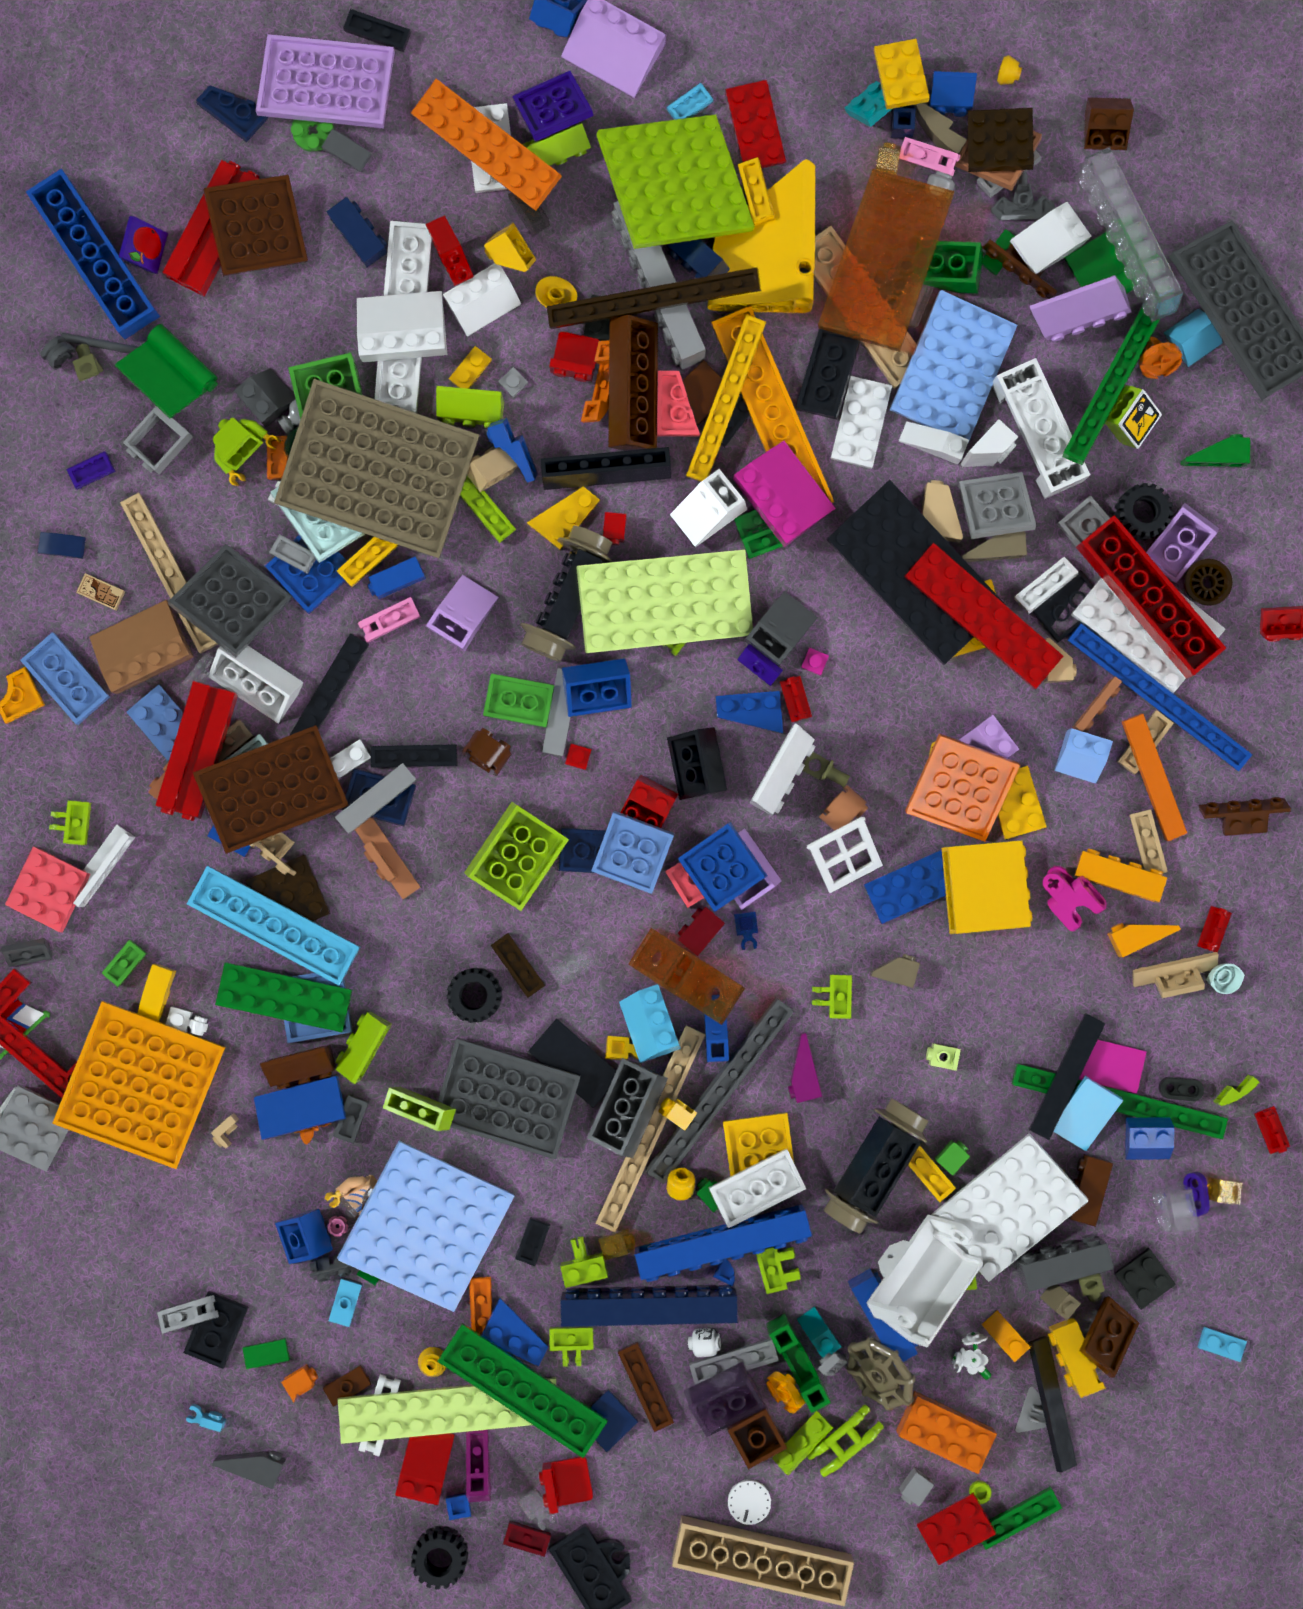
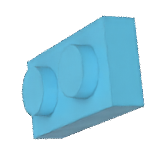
M1204 1326L1197 1347L1241 1362L1247 1341Z

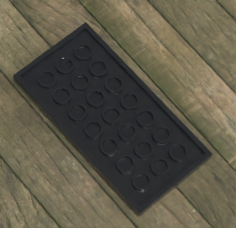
M888 480L826 539L942 665H945L973 636L904 577L931 544L935 543L1004 603L891 480Z

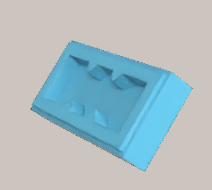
M699 83L667 106V111L674 120L692 118L713 103V98L702 83Z
M341 1278L328 1321L350 1327L361 1291V1283Z

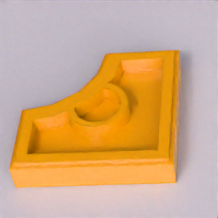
M26 667L6 676L8 682L7 693L0 701V714L5 724L45 706Z

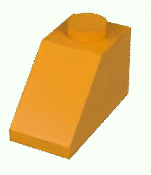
M998 1310L981 1324L1014 1362L1031 1348Z

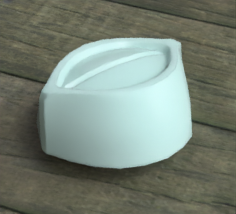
M1224 963L1214 967L1207 976L1206 981L1220 994H1231L1239 989L1245 975L1235 964Z

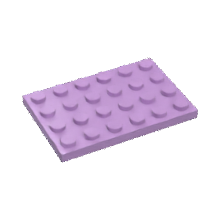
M267 34L256 114L257 116L384 128L395 52L394 47Z

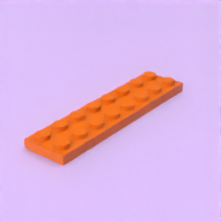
M438 79L434 80L411 112L424 125L535 211L562 177L560 173Z

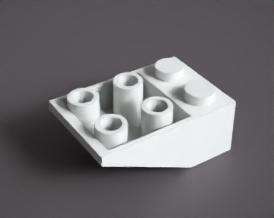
M718 469L704 479L670 515L696 548L745 512L747 507L742 496L722 471Z

